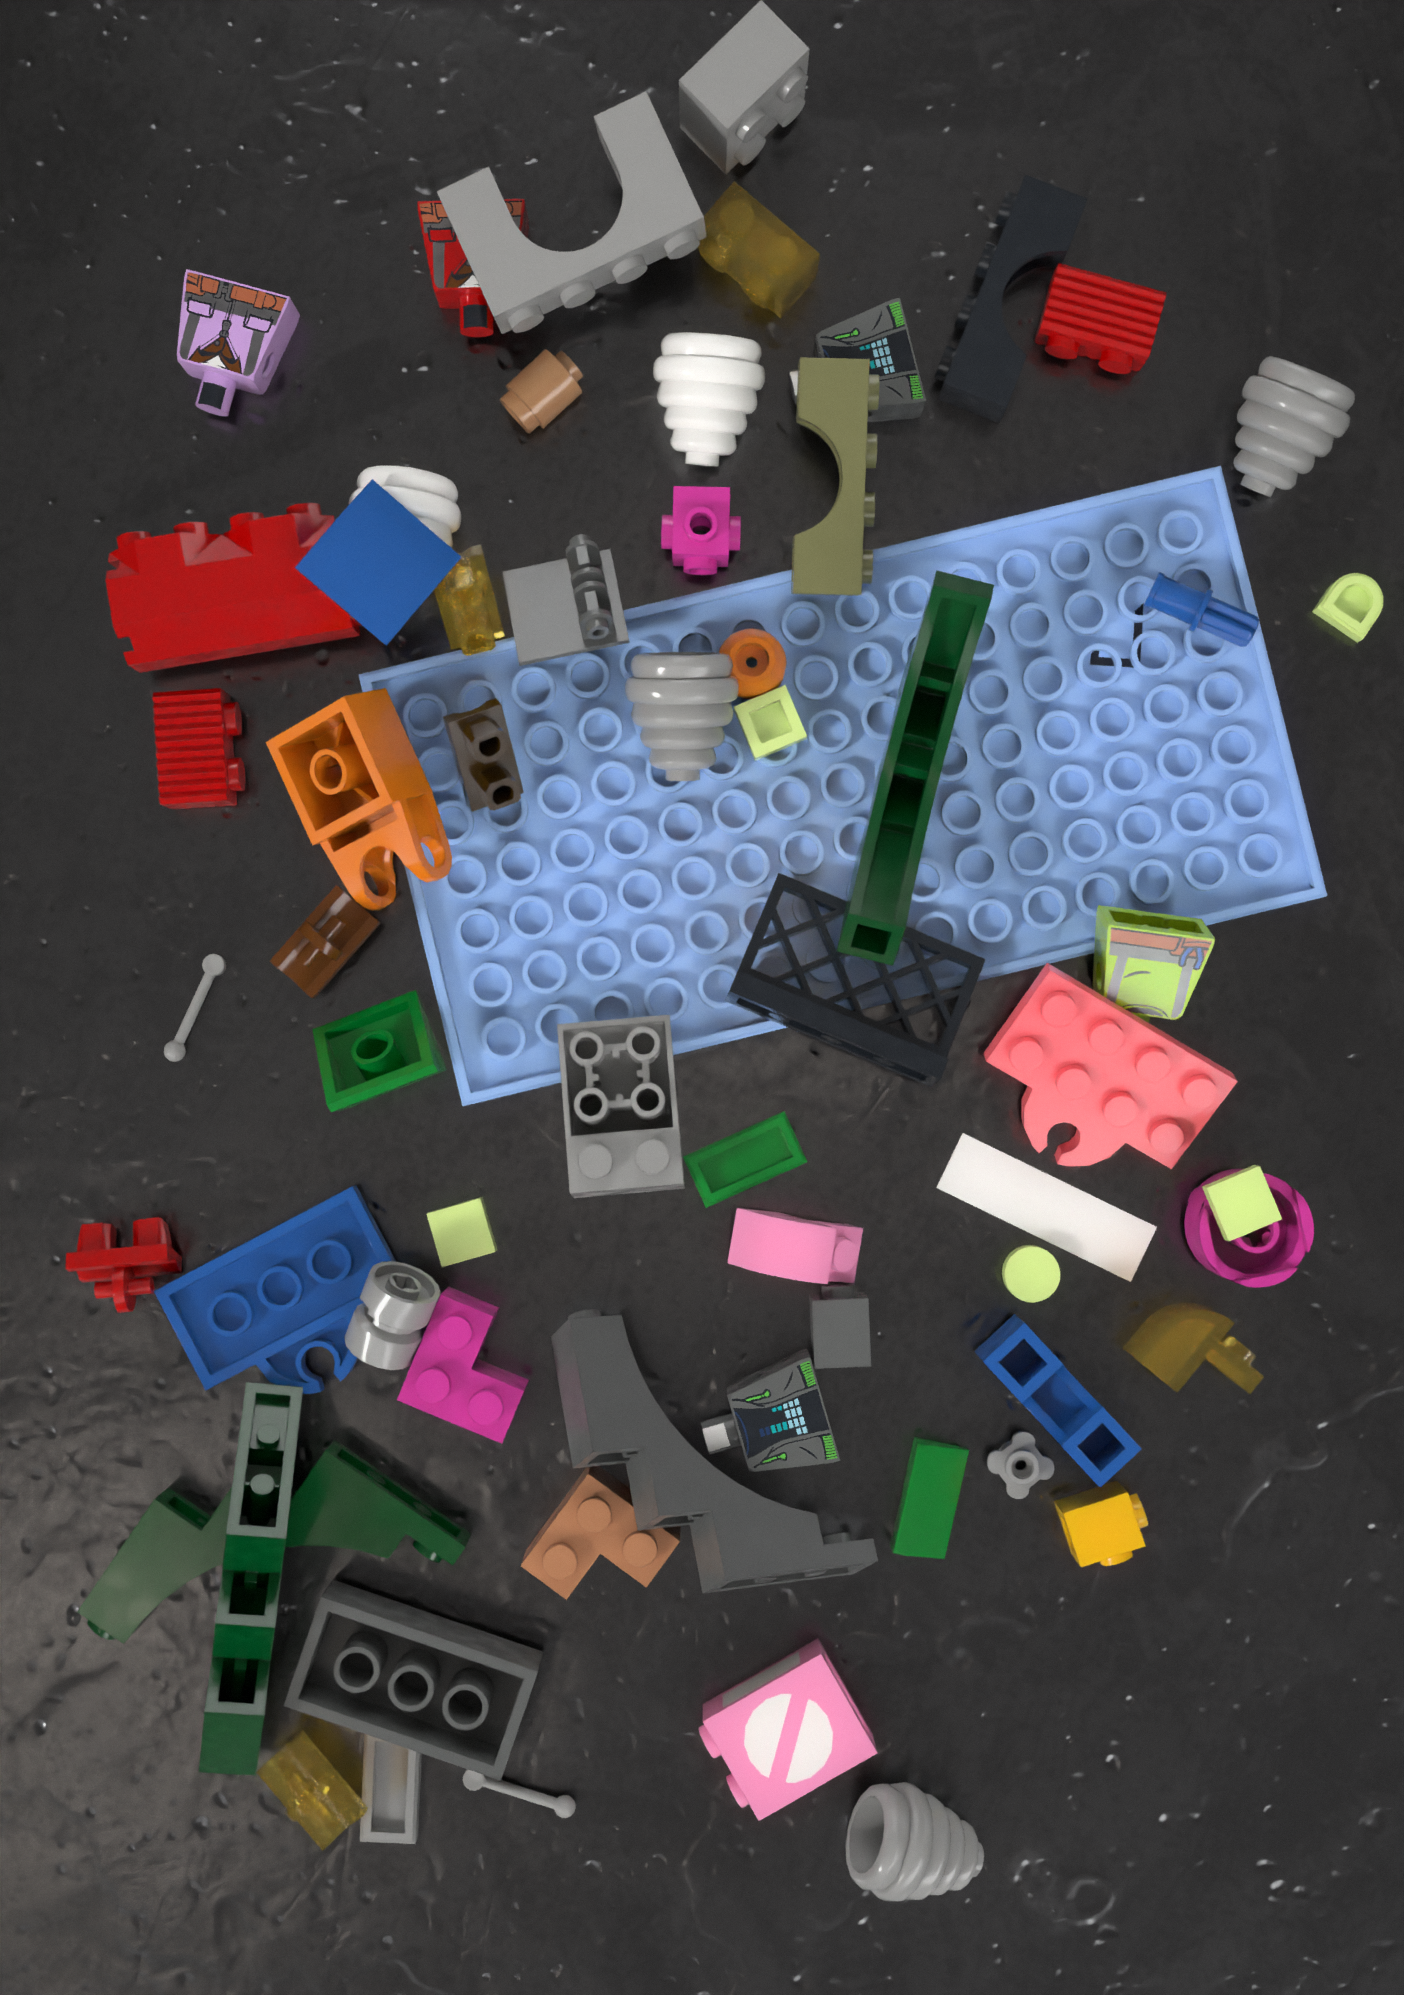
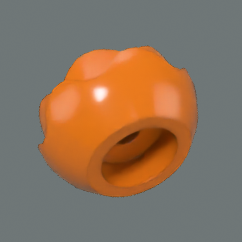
M755 628L744 629L730 635L721 645L719 653L728 654L733 661L731 676L735 677L738 681V697L753 699L780 686L787 665L786 654L779 641L770 633ZM749 658H754L757 661V665L753 668L748 667L746 661Z

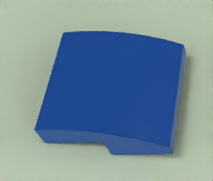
M372 479L295 568L387 646L462 557Z

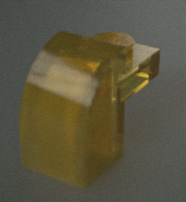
M1178 1303L1158 1310L1141 1325L1123 1347L1126 1352L1177 1393L1204 1360H1207L1235 1385L1249 1394L1264 1378L1261 1373L1250 1365L1256 1356L1231 1335H1228L1223 1342L1221 1341L1235 1323L1211 1308L1200 1304Z

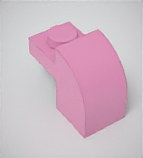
M737 1208L727 1263L755 1272L820 1284H828V1281L854 1283L863 1228L849 1224L806 1220L779 1212Z

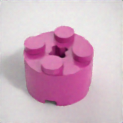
M1230 1169L1211 1176L1191 1192L1185 1213V1235L1196 1259L1207 1270L1246 1287H1268L1290 1278L1298 1269L1296 1267L1302 1261L1306 1252L1309 1253L1314 1238L1313 1217L1304 1197L1280 1178L1263 1173L1282 1220L1248 1233V1237L1241 1236L1232 1241H1226L1222 1236L1202 1186L1243 1169Z

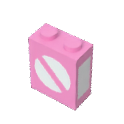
M818 1638L703 1704L704 1725L698 1728L700 1736L714 1759L722 1755L731 1771V1774L726 1776V1780L734 1798L741 1808L749 1804L758 1821L877 1754L871 1730Z

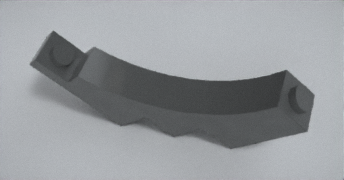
M595 1309L578 1311L569 1315L568 1320L551 1336L573 1468L626 1463L638 1531L690 1525L702 1593L852 1575L878 1561L873 1538L852 1541L850 1533H837L822 1537L817 1514L791 1508L762 1497L735 1482L697 1452L669 1421L651 1394L639 1371L629 1345L622 1315L601 1316V1311Z

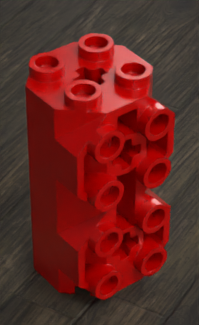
M300 503L287 507L285 515L264 518V514L259 512L234 515L229 519L231 530L223 534H209L208 524L205 522H187L174 526V533L152 537L150 532L134 531L117 536L118 549L109 553L108 562L116 569L106 572L105 581L112 623L117 638L129 637L134 649L133 651L123 652L127 665L142 673L360 636V626L362 625L295 568L333 524L336 517L334 515H322L321 507L318 503Z

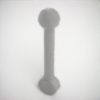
M209 954L203 960L204 976L174 1040L169 1041L164 1047V1055L169 1061L177 1062L185 1056L186 1048L184 1043L215 976H220L226 970V961L220 955Z
M466 1769L463 1775V1783L469 1790L476 1791L483 1786L552 1808L561 1818L570 1817L576 1809L575 1801L569 1795H562L556 1798Z

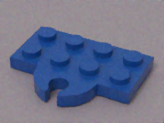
M354 1185L155 1290L154 1293L205 1390L256 1365L269 1382L275 1385L303 1387V1394H314L322 1392L325 1387L322 1378L311 1373L306 1366L305 1359L308 1350L312 1347L328 1349L335 1361L333 1373L340 1382L352 1371L358 1358L346 1347L344 1337L355 1309L358 1305L364 1303L360 1299V1295L373 1265L380 1262H396L358 1187Z

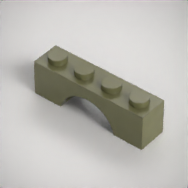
M800 357L796 423L817 433L832 450L838 465L839 489L834 505L828 515L819 524L793 536L791 594L861 595L862 584L872 583L873 550H863L864 526L873 527L875 519V492H865L866 468H876L877 433H867L868 410H878L880 380L879 375L869 374L870 359Z

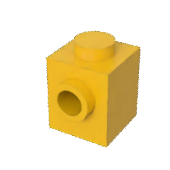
M1118 1481L1105 1484L1101 1488L1096 1487L1054 1501L1070 1552L1080 1567L1100 1562L1103 1566L1120 1564L1133 1557V1550L1146 1547L1140 1528L1148 1526L1142 1503L1137 1493L1129 1495Z

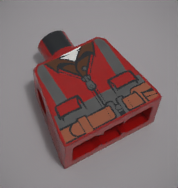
M504 199L516 226L528 238L529 218L525 199ZM418 201V214L433 289L440 308L460 309V333L468 337H487L494 333L493 314L442 202Z

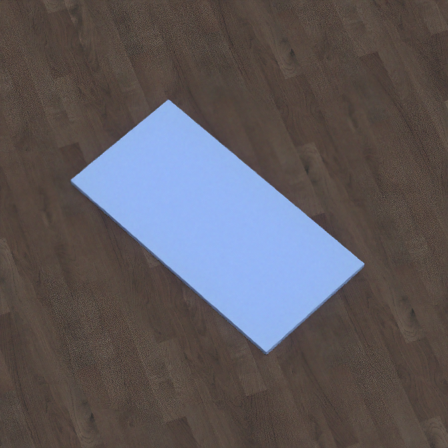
M1221 466L874 549L872 583L862 584V591L859 596L791 594L792 570L623 610L630 643L519 666L514 637L358 674L362 692L386 688L433 791L451 849L452 867L449 874L438 881L426 883L414 875L406 866L405 870L462 1106L561 1083L557 1024L670 1015L673 1055L787 1028L784 1025L726 1002L725 999L778 873L847 901L856 855L869 816L877 772L891 729L900 682L911 646L915 642L936 570L993 584L994 588L941 770L916 875L907 927L986 959L977 980L981 981L1046 965V963L1051 964L1094 953L1098 905L1202 919L1207 926L1326 897L1327 892L1260 621L1250 643L1246 647H1240L1197 627L1194 632L1188 630L1190 624L1151 607L1148 608L1143 605V615L1135 614V611L1143 603L1145 604L1148 594L1159 572L1165 574L1164 576L1203 593L1209 588L1213 590L1212 597L1258 617ZM1134 622H1143L1142 634L1133 641ZM755 628L770 633L779 641L786 654L787 665L779 687L786 685L807 734V739L755 761L733 710L734 706L750 699L737 697L735 701L731 702L733 710L732 721L728 725L722 726L725 734L724 741L720 746L714 748L716 754L714 765L706 769H700V780H666V770L657 769L649 762L651 748L642 744L640 739L642 727L636 725L632 720L633 702L629 701L626 697L625 684L628 678L633 677L631 670L633 657L642 653L659 652L719 653L723 642L737 631ZM1141 642V658L1139 661L1137 657V648L1139 643ZM1094 651H1099V657L1112 658L1114 666L1090 665L1091 654ZM749 658L746 664L748 667L753 668L757 665V661L754 658ZM1121 658L1130 659L1134 668L1122 667ZM496 698L502 705L524 793L520 794L521 799L518 802L493 811L489 810L488 807H484L472 812L466 804L443 716L471 711L480 707L486 701ZM421 843L427 861L434 867V858L431 851L425 844ZM783 891L776 910L785 930L813 919L804 899ZM818 906L821 915H825L827 913L832 912L828 909ZM844 916L825 923L836 950ZM770 921L764 938L777 934L772 921ZM817 927L789 938L800 966L828 956ZM901 941L893 966L885 964L889 974L916 963L908 943ZM781 942L759 949L751 967L771 977H776L792 970ZM921 949L925 959L935 955ZM852 955L840 959L852 988L880 978L875 963L872 960ZM947 959L929 966L939 991L962 985L968 968ZM832 963L804 974L812 994L827 999L844 992ZM920 970L893 980L900 1000L929 993ZM796 977L785 981V983L800 989ZM884 984L856 995L861 1009L891 1002ZM848 999L836 1003L852 1010Z

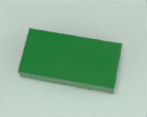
M785 1111L683 1156L706 1208L807 1163Z

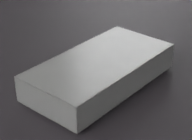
M364 1734L360 1842L416 1844L419 1828L422 1753Z

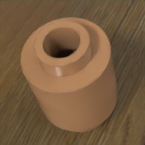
M545 349L506 385L508 392L499 400L515 421L530 434L537 426L544 429L582 394V390L577 382L583 375L575 363L563 351L560 350L554 356Z

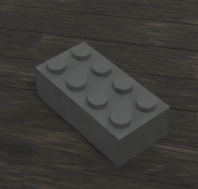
M332 1580L320 1598L284 1706L501 1781L539 1670L543 1652Z

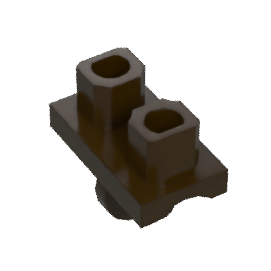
M494 698L471 711L443 716L466 804L473 812L488 807L489 810L495 811L518 802L521 799L520 794L524 793L501 703Z

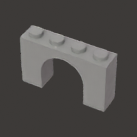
M646 91L594 116L599 139L623 189V198L619 215L611 229L600 240L586 248L570 252H558L542 248L526 238L513 221L489 167L437 191L502 334L510 330L520 333L532 329L543 321V314L562 305L565 308L580 306L595 296L596 289L615 280L618 284L633 281L647 271V265L666 256L669 259L681 258L694 251L700 244L699 240L707 237L704 216Z

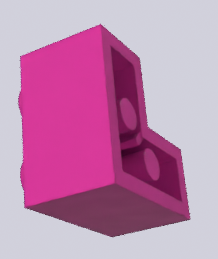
M448 1286L440 1294L397 1400L502 1444L529 1380L478 1359L499 1307Z

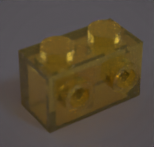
M735 181L704 215L707 237L699 240L698 249L701 256L715 270L721 273L726 272L741 285L744 293L756 305L763 309L769 308L781 319L817 278L820 253Z

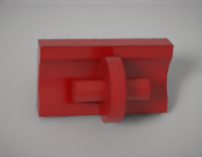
M146 1218L134 1221L133 1247L116 1248V1228L112 1224H82L77 1252L66 1253V1270L68 1272L76 1271L82 1283L101 1281L95 1282L94 1285L96 1299L113 1297L116 1310L119 1313L132 1312L136 1304V1295L154 1293V1280L152 1277L147 1276L182 1273V1257L172 1248L169 1227L162 1218Z

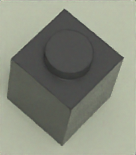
M855 1284L821 1285V1293L809 1294L811 1351L814 1368L871 1367L869 1299L865 1292H855Z

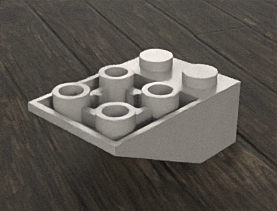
M670 1015L557 1024L570 1194L574 1198L685 1189Z

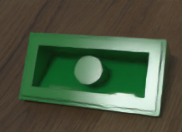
M914 1436L890 1541L892 1553L903 1556L945 1559L969 1449Z

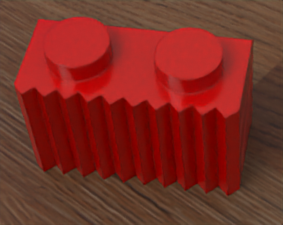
M1058 263L1049 284L1034 342L1038 345H1046L1045 351L1054 357L1075 359L1079 355L1087 356L1090 359H1098V365L1112 373L1128 374L1131 370L1140 371L1150 356L1167 293Z
M221 688L153 692L154 732L157 748L156 765L159 781L158 799L160 805L169 809L237 805L236 791H244L246 783L243 760L241 757L234 758L233 736H238L242 733V716L239 703L231 702L230 694Z

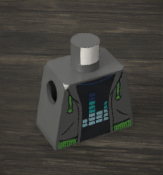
M900 298L887 301L816 334L814 342L815 358L870 359L869 374L879 375L880 387L878 410H868V422L921 417L926 398ZM798 368L788 371L789 386L795 404H797Z
M808 1349L798 1351L727 1387V1397L732 1413L701 1422L710 1455L742 1446L748 1469L752 1472L840 1461Z

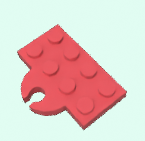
M1046 963L984 1051L986 1062L1027 1085L1021 1099V1119L1029 1140L1038 1153L1047 1147V1135L1054 1125L1066 1122L1077 1127L1074 1137L1058 1145L1054 1154L1057 1164L1064 1166H1090L1110 1158L1127 1143L1172 1169L1238 1082L1234 1074L1049 963Z

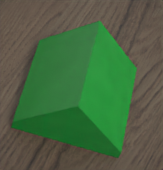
M416 990L312 1029L326 1104L331 1112L347 1109L447 1070Z

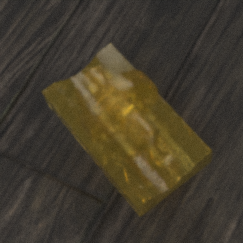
M481 544L472 546L466 551L459 553L462 558L434 590L451 650L462 648L463 655L467 656L492 650L496 647L494 639L505 637Z
M303 1730L261 1765L256 1772L287 1808L285 1811L287 1817L292 1822L297 1820L322 1851L346 1828L358 1821L367 1812L368 1807Z

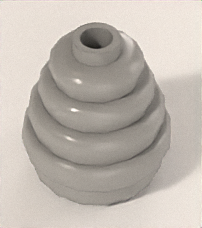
M1273 356L1266 357L1259 366L1258 375H1252L1244 384L1242 397L1246 401L1237 413L1238 423L1243 427L1235 437L1236 446L1241 450L1234 458L1233 464L1236 470L1245 474L1240 485L1270 498L1275 488L1282 490L1293 488L1296 485L1298 473L1306 474L1314 467L1315 457L1321 458L1326 456L1332 449L1334 437L1339 438L1347 431L1350 424V416L1346 412L1354 403V391L1325 375L1301 365Z
M714 652L642 653L635 655L631 661L633 677L627 679L625 693L627 699L633 702L632 720L636 725L642 727L640 734L642 744L651 748L649 762L657 769L666 770V780H700V769L709 768L716 762L714 748L720 746L724 741L725 734L722 726L728 725L732 721L733 710L731 702L735 701L739 694L738 681L735 677L731 676L733 661L728 654Z
M902 1782L890 1785H872L859 1797L852 1811L845 1845L846 1863L850 1876L860 1888L871 1890L883 1901L922 1900L928 1895H942L948 1890H961L982 1869L984 1850L982 1844L978 1842L974 1828L968 1822L960 1820L956 1813L950 1808L944 1807L933 1795L923 1793L914 1784Z

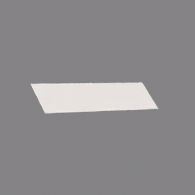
M962 1133L936 1187L1130 1282L1157 1228Z

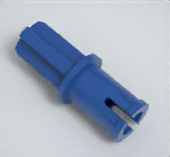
M1159 572L1145 601V607H1151L1190 624L1188 630L1194 632L1197 627L1240 647H1246L1250 643L1258 627L1259 619L1257 616L1212 597L1213 590L1209 588L1203 593Z

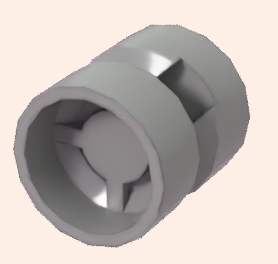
M388 1261L373 1265L360 1295V1299L364 1303L358 1305L355 1309L344 1337L346 1347L358 1359L377 1368L399 1370L410 1366L425 1333L424 1327L429 1323L440 1296L439 1285L421 1269L405 1263Z

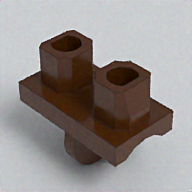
M336 885L273 956L270 962L294 981L308 996L315 999L381 922L357 903L340 886Z

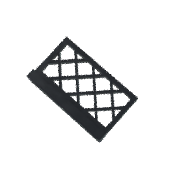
M778 873L725 1001L932 1087L942 1078L949 1060L947 1056L986 959L906 926L902 941L908 943L916 963L889 974L884 963L874 961L880 978L852 988L840 960L850 955L837 952L825 925L827 922L844 916L847 901ZM783 891L804 899L813 919L785 930L776 910ZM818 906H821L832 912L827 913L825 915H821ZM770 921H772L777 934L764 938ZM817 927L828 956L800 966L789 938ZM781 942L792 968L791 971L771 977L751 967L759 949ZM921 949L935 955L925 959ZM947 959L968 968L961 988L941 995L929 966ZM832 963L844 992L823 999L812 994L804 974ZM920 970L932 999L905 1010L893 980ZM796 977L800 989L785 983V981ZM884 984L896 1014L876 1021L864 1016L856 995ZM956 998L952 1011L949 1014L944 1002ZM848 999L852 1010L836 1003ZM935 1006L945 1027L938 1046L917 1038L908 1017ZM900 1021L904 1032L888 1025Z

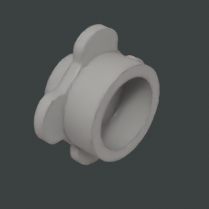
M1026 1431L1016 1432L1012 1440L1004 1443L999 1450L992 1451L987 1458L989 1470L1001 1476L1006 1483L1008 1495L1015 1499L1025 1498L1029 1494L1031 1486L1040 1479H1050L1054 1473L1053 1461L1049 1457L1040 1454L1035 1447V1438ZM1017 1461H1025L1026 1466L1023 1470L1016 1469Z

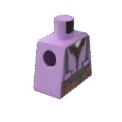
M186 269L177 360L188 375L202 379L195 404L198 408L215 415L228 416L235 389L258 395L266 392L300 317L289 296Z

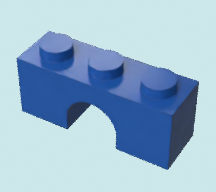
M1016 1314L1008 1319L974 1351L1100 1488L1142 1449Z

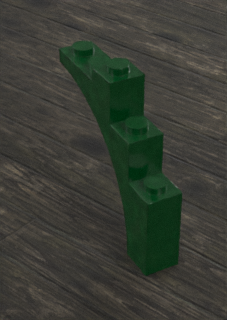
M936 570L915 642L911 646L900 682L890 733L877 772L868 820L856 855L837 952L892 966L894 964L907 925L921 852L941 770L967 676L992 600L993 584Z

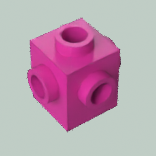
M673 486V515H662L661 549H672L673 566H684V573L692 575L717 573V567H728L729 550L740 551L741 516H730V487ZM706 531L707 533L704 535H698L695 532Z

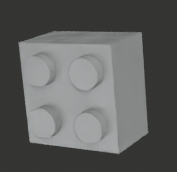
M760 0L679 79L680 128L725 174L739 162L743 166L747 165L764 147L766 142L764 137L778 123L782 127L790 124L805 105L806 82L808 80L807 69L810 49Z

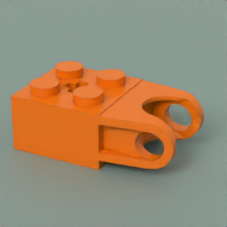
M386 688L343 696L266 742L312 846L321 844L348 892L362 907L376 911L385 908L394 901L396 896V874L392 861L393 852L399 856L402 863L414 875L426 883L438 881L449 874L452 867V854L433 791ZM421 843L425 844L431 851L434 858V867L427 861ZM365 871L370 874L375 882L378 896L368 888L364 877Z

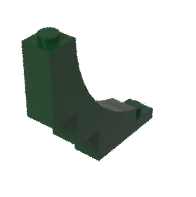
M246 1382L204 1711L199 1772L256 1776L287 1536L303 1387Z
M334 1440L322 1454L296 1494L291 1491L285 1547L331 1546L359 1550L389 1559L405 1534L414 1539L412 1543L414 1548L424 1557L436 1563H440L444 1559L453 1566L465 1549L471 1536L470 1532ZM169 1487L153 1500L77 1611L88 1619L87 1624L94 1633L107 1640L117 1639L124 1644L164 1599L190 1580L223 1564L232 1487L212 1516H209Z

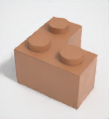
M600 1466L586 1467L526 1549L521 1567L566 1600L600 1554L647 1587L679 1544L681 1526L638 1531L630 1488Z

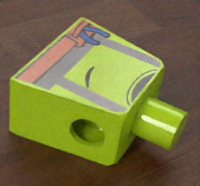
M1098 905L1095 927L1093 990L1148 1023L1150 1017L1170 1020L1179 1019L1183 1016L1214 946L1215 938L1202 919Z

